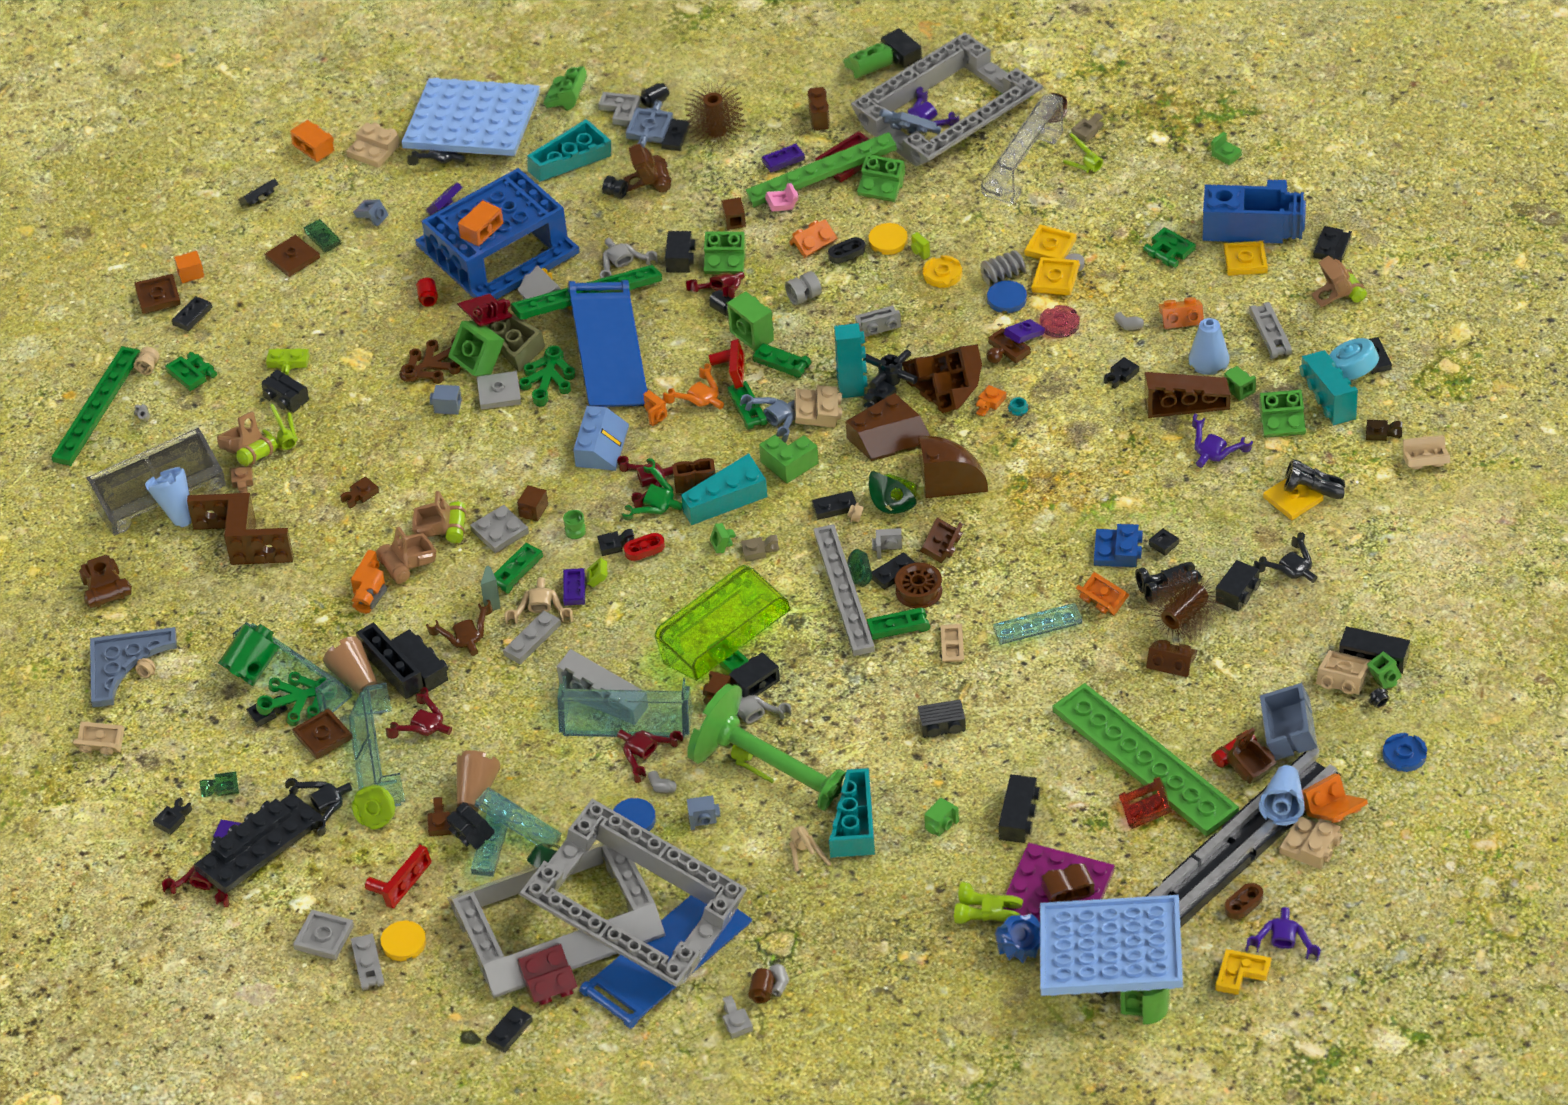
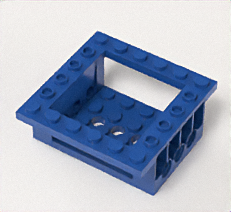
M519 168L422 220L424 235L415 239L416 246L473 298L490 293L496 300L518 288L524 276L530 274L537 265L541 269L550 270L580 253L579 246L568 238L564 207ZM484 200L501 208L503 224L480 246H476L460 238L458 223ZM532 233L549 248L491 282H487L484 258L523 236Z

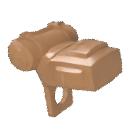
M396 527L392 545L385 544L380 546L376 551L379 562L389 572L390 577L396 583L401 584L409 579L411 575L410 569L435 562L436 549L423 533L406 536L400 527Z

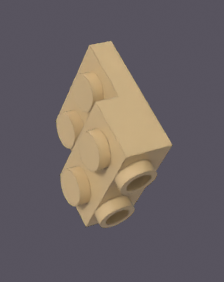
M366 122L356 133L357 140L346 150V154L349 158L379 168L399 147L398 133L393 128L388 130L381 128L376 122L372 124Z
M817 385L816 391L796 388L794 393L795 423L835 428L837 420H841L842 408L838 407L841 404L842 393H838L837 387Z
M1329 650L1318 668L1316 684L1326 689H1339L1346 694H1359L1369 671L1366 664L1371 660Z
M1300 817L1279 847V853L1321 870L1324 863L1330 861L1334 847H1338L1342 841L1341 826L1323 819H1319L1318 823Z

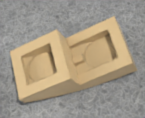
M962 624L940 625L942 663L964 661Z

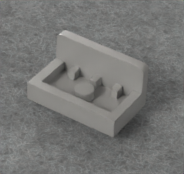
M889 306L856 315L855 322L859 323L860 331H864V336L866 337L901 327V314L899 310H895L894 306Z

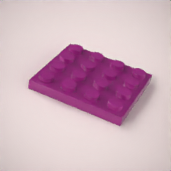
M1028 842L1006 892V895L1023 899L1022 908L1004 907L1003 909L1018 912L1022 916L1031 914L1040 923V903L1049 902L1041 886L1042 875L1049 870H1063L1071 864L1079 863L1085 864L1094 882V894L1088 898L1072 901L1103 899L1115 871V865Z

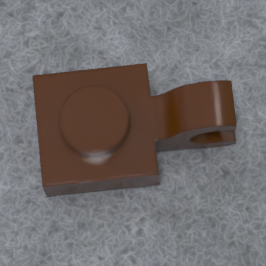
M435 797L433 798L434 813L428 814L429 837L451 835V832L448 830L450 825L446 821L450 812H444L443 798Z

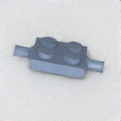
M658 100L654 102L653 108H636L626 131V139L639 140L637 144L640 143L644 148L647 141L662 143L673 119V112L660 110L662 102Z
M883 108L880 110L879 116L885 117L884 123L890 124V127L893 129L901 130L903 128L909 134L918 131L919 133L926 134L927 132H932L938 135L941 132V127L936 126V122L905 112H891Z

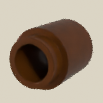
M758 968L751 976L748 996L755 1003L762 1004L771 999L774 977L769 969Z

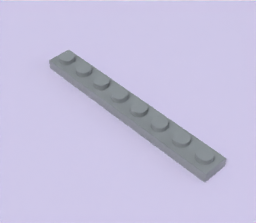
M835 525L814 528V536L853 655L857 656L875 652L874 643Z

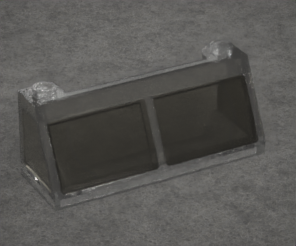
M199 427L86 477L93 506L114 536L125 532L130 527L131 518L159 506L146 489L145 483L153 476L156 480L161 476L160 472L175 467L183 468L189 492L204 485L210 491L226 486L223 470Z

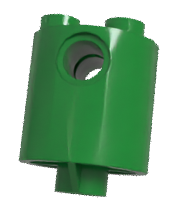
M244 623L218 664L254 687L280 646L273 642L272 635L274 632L264 625L259 624L258 626L250 627Z

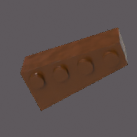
M1145 372L1144 401L1148 418L1230 410L1231 395L1226 377Z

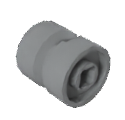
M812 271L800 275L799 279L796 277L785 282L787 296L795 306L807 301V297L812 299L822 293L819 279Z

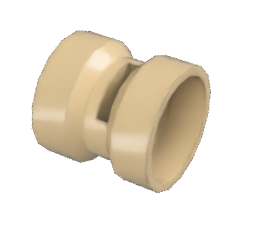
M143 347L134 363L136 371L144 375L151 374L160 358L158 351L151 347Z

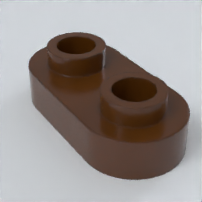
M1256 883L1243 885L1226 900L1225 914L1234 920L1244 918L1262 903L1263 888Z

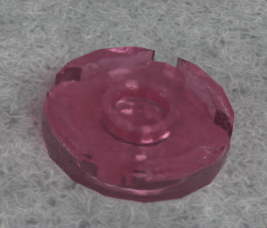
M1056 305L1054 308L1050 309L1049 307L1041 313L1039 323L1045 328L1044 333L1053 338H1065L1075 334L1079 329L1080 317L1075 309L1069 306Z

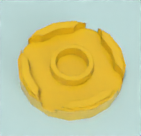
M894 223L877 225L868 235L871 249L875 252L879 251L884 255L901 252L908 243L907 231L904 227Z
M943 255L937 259L933 257L923 266V278L933 287L946 288L953 286L963 276L961 263L951 256Z
M397 921L389 925L383 931L380 938L384 954L396 961H407V958L418 957L426 946L425 931L419 924L413 921Z

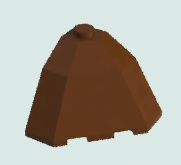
M978 344L960 346L933 356L913 358L902 362L904 371L918 377L915 384L906 382L911 387L915 386L920 391L919 394L927 401L938 406L937 409L941 413H947L959 409L978 386L982 361Z

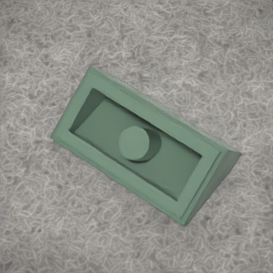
M486 566L481 581L483 603L485 607L488 605L487 600H490L494 611L501 607L497 581L491 567Z

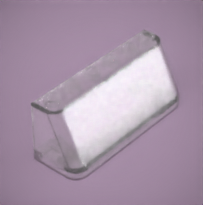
M1046 94L1040 98L982 181L981 193L984 196L1009 204L1015 203L1022 193L1021 186L1014 185L1015 170L1037 139L1055 144L1063 133V97Z

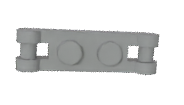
M1270 302L1263 303L1262 306H1249L1250 316L1254 319L1269 350L1270 358H1278V355L1282 354L1285 356L1291 355V345Z

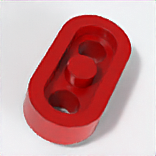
M650 533L630 540L624 545V555L628 560L637 561L658 554L665 548L664 537L659 533Z

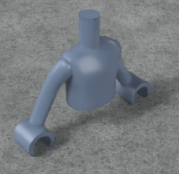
M748 394L743 395L740 405L746 404V411L751 410L752 404H771L764 409V414L767 421L773 426L784 422V425L778 428L776 436H783L782 441L786 443L790 433L789 427L795 420L794 400L786 403L781 399L772 397L753 398Z

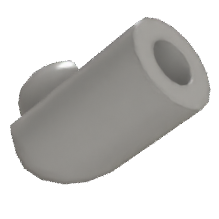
M1121 312L1116 313L1114 316V320L1126 331L1141 329L1144 326L1142 318L1136 316L1126 317Z
M144 404L135 405L134 414L143 422L148 421L150 414L147 406Z
M657 771L648 773L647 777L655 792L667 794L676 791L677 785L674 781L661 779Z
M776 963L770 966L769 970L776 979L772 994L780 997L789 982V977L785 967Z

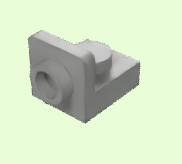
M901 528L876 530V538H872V550L877 551V559H881V550L902 549Z

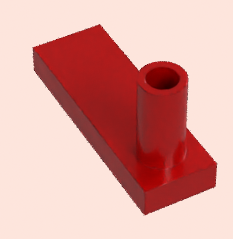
M739 339L731 340L730 349L710 354L709 361L711 366L729 362V374L735 389L743 387L745 354Z
M419 845L388 883L373 877L367 878L365 889L382 895L386 906L394 909L432 863L427 847Z

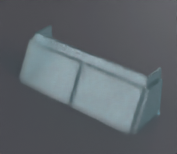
M248 622L245 623V624H247L248 626H250L251 628H253L254 630H256V628H255L254 626H257V625H255L254 623H252V624H249ZM239 627L235 632H233L234 638L241 629V627ZM273 637V643L278 645L279 649L322 678L327 679L315 689L320 713L328 708L332 712L336 711L353 696L351 689Z
M566 676L563 677V683L559 684L557 696L559 733H563V736L617 737V733L621 729L631 735L641 730L662 737H670V733L675 730L681 731L683 738L685 735L690 734L692 699L690 686H686V678H683L682 691L568 689Z
M387 684L369 685L360 692L349 715L350 732L353 736L354 760H357L355 767L358 788L360 790L367 785L382 786L393 797L395 807L401 806V802H405L400 773L382 776L373 714L392 711Z

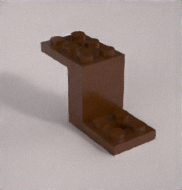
M250 493L187 496L193 530L225 529L224 538L230 565L293 562L294 555L288 528L255 529L256 518Z

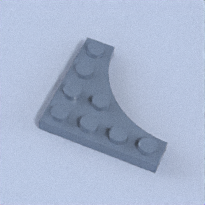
M175 627L90 638L92 707L114 705L119 684L125 675L137 665L139 659L148 658L163 651L177 649Z

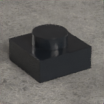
M1164 528L1149 539V546L1163 555H1167L1179 544V538Z

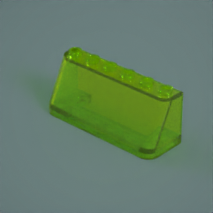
M741 565L660 624L655 632V640L663 664L697 681L791 609L788 600L755 569L748 565Z

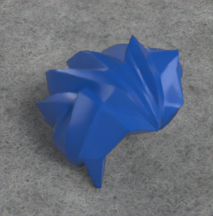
M1031 914L1026 916L1014 915L1008 917L1001 926L997 927L995 936L999 955L1005 954L1009 961L1015 956L1022 964L1028 956L1036 958L1040 948V923L1038 919Z

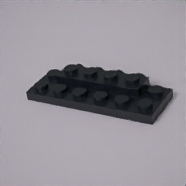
M289 794L281 801L274 799L272 802L265 801L258 812L247 814L244 822L239 826L234 824L229 828L225 836L214 838L210 846L211 852L194 864V870L226 894L312 831L313 822L316 819H321L322 815L295 794Z

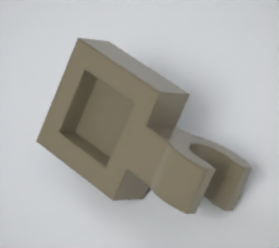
M1095 113L1089 120L1083 118L1071 128V132L1077 138L1088 142L1104 125L1100 121L1103 116Z
M770 535L764 541H762V537L741 541L746 562L765 558L766 552L780 550L777 535Z

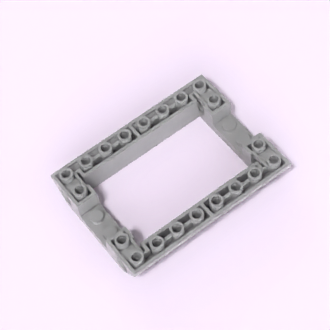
M964 32L851 103V107L867 132L874 137L889 132L897 146L895 152L913 165L919 166L932 160L1042 90L1043 85L1018 68L1007 73L991 62V50ZM964 67L1002 93V95L932 138L930 142L918 131L908 136L901 130L891 128L890 124L884 123L885 117L879 116L882 108L891 112L895 111L917 97V88L922 87L924 93Z
M591 799L568 829L565 842L548 863L544 861L519 895L673 986L678 987L687 981L732 919L747 888L598 801ZM596 840L707 904L704 908L702 919L686 941H680L674 949L673 956L669 962L667 955L558 892V889Z
M603 843L591 846L570 875L603 864L604 858L611 879H616L626 899L628 910L627 913L607 921L645 943L664 937L665 932L655 902L634 861ZM535 866L447 897L462 931L467 933L476 952L478 966L493 998L526 987L517 959L552 946L562 945L567 962L572 970L617 954L616 951L577 930L504 957L481 907L519 894L538 868Z

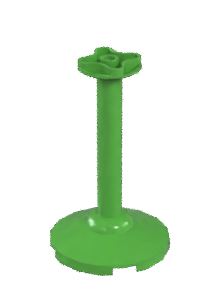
M730 684L724 685L705 707L703 713L707 716L700 730L694 728L687 748V757L699 764L706 761L720 746L733 743L819 792L817 807L826 811L831 802L841 793L842 781L846 772L838 769L826 777L740 728V720L737 714L742 700V689L735 684L733 686Z

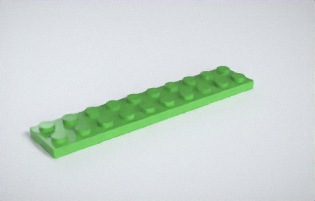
M1086 683L1052 706L1053 712L1206 837L1239 812V806Z

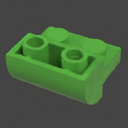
M878 43L867 47L865 50L850 54L848 58L843 59L846 68L853 71L855 78H860L891 65L893 54L890 47L883 43Z
M584 66L571 67L567 69L564 76L554 78L543 102L546 108L563 105L566 111L575 106L587 79V72Z
M866 154L861 170L862 177L857 190L858 195L896 202L899 189L902 188L904 182V161Z
M705 231L704 274L744 273L746 260L745 232Z
M1302 390L1260 393V420L1262 422L1264 438L1303 435L1306 433Z
M1170 989L1121 992V1014L1142 1016L1143 1024L1159 1022L1169 1011Z

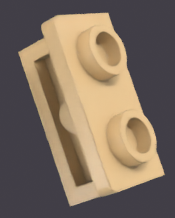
M1444 435L1404 439L1403 459L1407 466L1412 469H1421L1427 465L1440 467L1445 463H1450V454L1445 448Z
M81 721L78 739H74L73 744L79 751L84 753H92V750L100 751L101 754L113 755V752L120 753L125 727L123 725Z

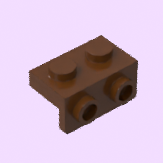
M937 517L928 532L920 552L941 564L946 557L951 558L956 549L953 545L959 542L963 534L960 531L963 523L959 522L956 527H953Z
M1160 639L1149 647L1146 668L1188 677L1191 664L1196 659L1197 650L1191 649V646L1186 644L1173 645L1170 644V641Z

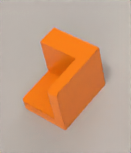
M197 251L174 257L182 284L204 277L202 262Z

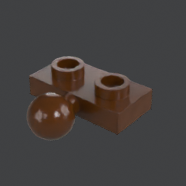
M1004 328L988 337V343L993 346L986 354L987 360L990 363H999L1003 355L1014 363H1018L1031 354V348L1025 343L1018 344L1004 334Z

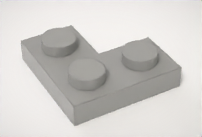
M603 92L598 105L599 110L614 111L613 125L629 126L635 109L639 107L641 100L639 95Z

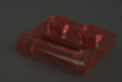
M1160 777L1153 779L1154 782L1129 793L1123 792L1119 794L1131 830L1172 812L1164 783ZM1156 790L1158 791V793L1152 796H1149L1133 804L1130 803V801H1133Z

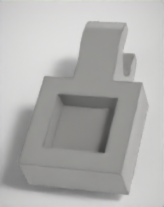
M731 995L723 998L725 1004L723 1007L727 1014L723 1016V1022L731 1038L733 1039L752 1032L753 1025L745 1009L737 1010Z

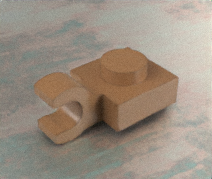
M252 466L231 468L233 488H238L239 493H248L247 486H253Z

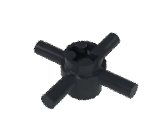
M906 349L898 357L896 355H885L881 359L866 354V358H863V361L866 360L867 363L877 367L879 373L869 382L870 387L875 389L882 381L895 386L899 384L900 378L915 384L918 377L902 370V362L911 356V352Z

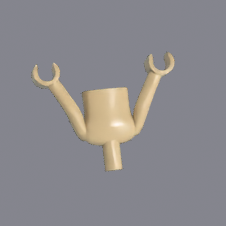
M543 577L537 579L536 588L527 590L524 593L521 603L516 610H507L504 614L506 624H508L510 619H514L515 624H517L518 616L526 608L527 604L530 612L542 613L544 610L548 612L551 609L552 599L555 608L560 613L561 622L566 617H569L571 622L574 619L572 610L570 608H563L556 592L550 588H545V579Z

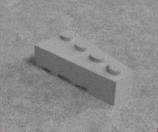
M572 649L567 652L557 665L562 696L632 724H636L649 707L647 692Z

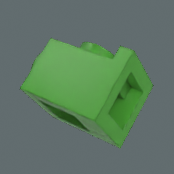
M1238 366L1224 373L1230 393L1239 401L1256 392V377L1254 375L1250 377L1247 372Z
M1384 651L1366 664L1375 682L1383 689L1393 688L1397 685V680L1402 677L1396 665L1397 662ZM1383 663H1385V666H1384V667H1382L1381 669H1378V667H1379L1380 665H1382Z
M940 797L924 814L925 829L933 835L940 836L945 830H949L953 823L957 824L959 822L958 807Z

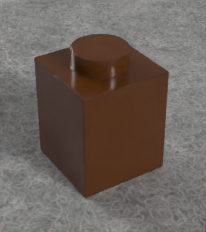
M741 197L721 200L726 229L732 230L746 227L745 211Z
M527 485L517 501L519 517L538 522L549 505L547 490Z

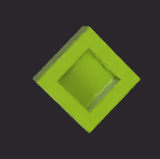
M918 232L912 234L911 249L913 253L919 255L923 260L929 258L930 242Z
M599 558L587 568V584L594 588L606 579L608 575L606 560Z

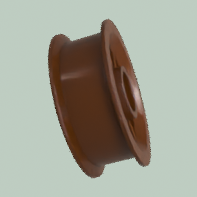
M922 562L911 563L902 567L895 576L897 599L903 605L915 609L934 605L942 596L941 573L936 567Z

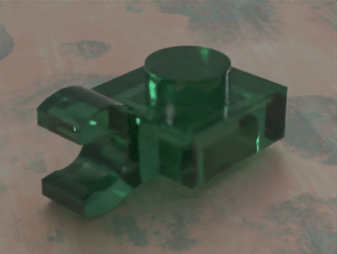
M236 771L214 774L215 779L213 780L205 779L199 781L202 797H209L214 792H217V796L239 794Z

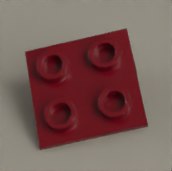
M490 293L457 303L479 327L513 317L508 311V307L511 306L510 301L505 298L497 301Z

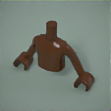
M487 600L488 605L482 607L480 603L478 604L480 614L477 621V629L473 620L461 621L452 628L455 634L454 637L449 631L440 627L439 622L435 620L436 625L434 627H430L428 623L426 624L429 634L436 636L440 633L456 648L467 647L471 656L477 655L478 650L475 643L483 638L485 616L493 611L490 600Z

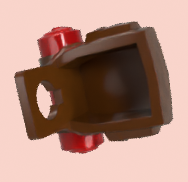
M1253 727L1238 734L1236 738L1226 745L1219 747L1211 756L1213 762L1220 768L1226 765L1234 767V771L1249 784L1263 778L1277 763L1274 755L1268 748L1261 746L1257 742Z

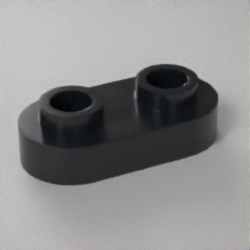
M853 237L831 246L828 249L829 261L841 264L861 256L866 250L865 241L861 238Z

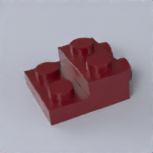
M561 944L517 959L532 1003L538 1002L539 1006L552 1002V996L560 994L561 998L574 994L573 989L578 987Z

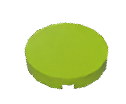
M367 785L356 792L354 801H352V811L354 817L362 826L365 825L372 830L380 829L393 819L395 803L389 791L382 786Z

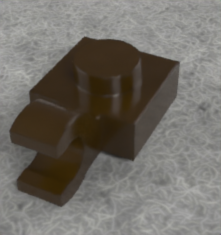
M1367 420L1366 440L1387 441V436L1402 437V421H1394L1388 425V420Z

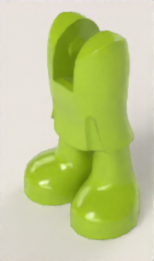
M961 882L958 891L960 903L955 905L954 921L956 924H964L970 920L1005 922L1008 917L1020 914L1003 908H1022L1023 899L1012 895L977 893L970 883ZM968 905H982V909L973 908Z

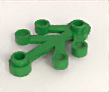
M549 346L545 350L544 357L524 365V374L528 377H523L519 380L521 390L527 391L531 389L532 383L542 379L540 387L532 392L533 403L538 407L545 406L549 401L548 388L551 378L559 386L561 394L571 392V383L565 381L564 378L566 380L574 379L576 376L575 368L569 366L563 360L564 352L559 346ZM547 364L544 369L536 372L537 368ZM555 365L563 370L564 378L554 369Z
M291 672L288 677L289 684L282 682L276 677L271 678L268 684V689L271 692H279L281 690L289 693V695L275 699L267 695L260 696L257 700L256 709L261 715H268L274 708L296 702L286 719L290 726H296L299 724L300 713L307 698L315 696L313 704L306 711V717L310 719L320 713L319 708L324 698L331 697L335 687L328 678H320L315 681L301 676L298 672ZM301 684L308 687V689L303 690L296 686Z

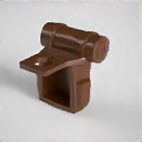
M640 143L628 148L636 172L623 178V180L628 181L627 192L652 184L658 192L663 193L670 190L672 179L668 173V163L665 158L659 155L653 156ZM633 178H641L637 183L629 184Z
M107 555L88 560L86 564L81 565L79 570L82 583L88 586V590L84 594V601L90 609L94 607L99 608L101 605L118 599L123 600L126 596L131 595L132 586L126 578L121 579L119 577V567L115 560Z

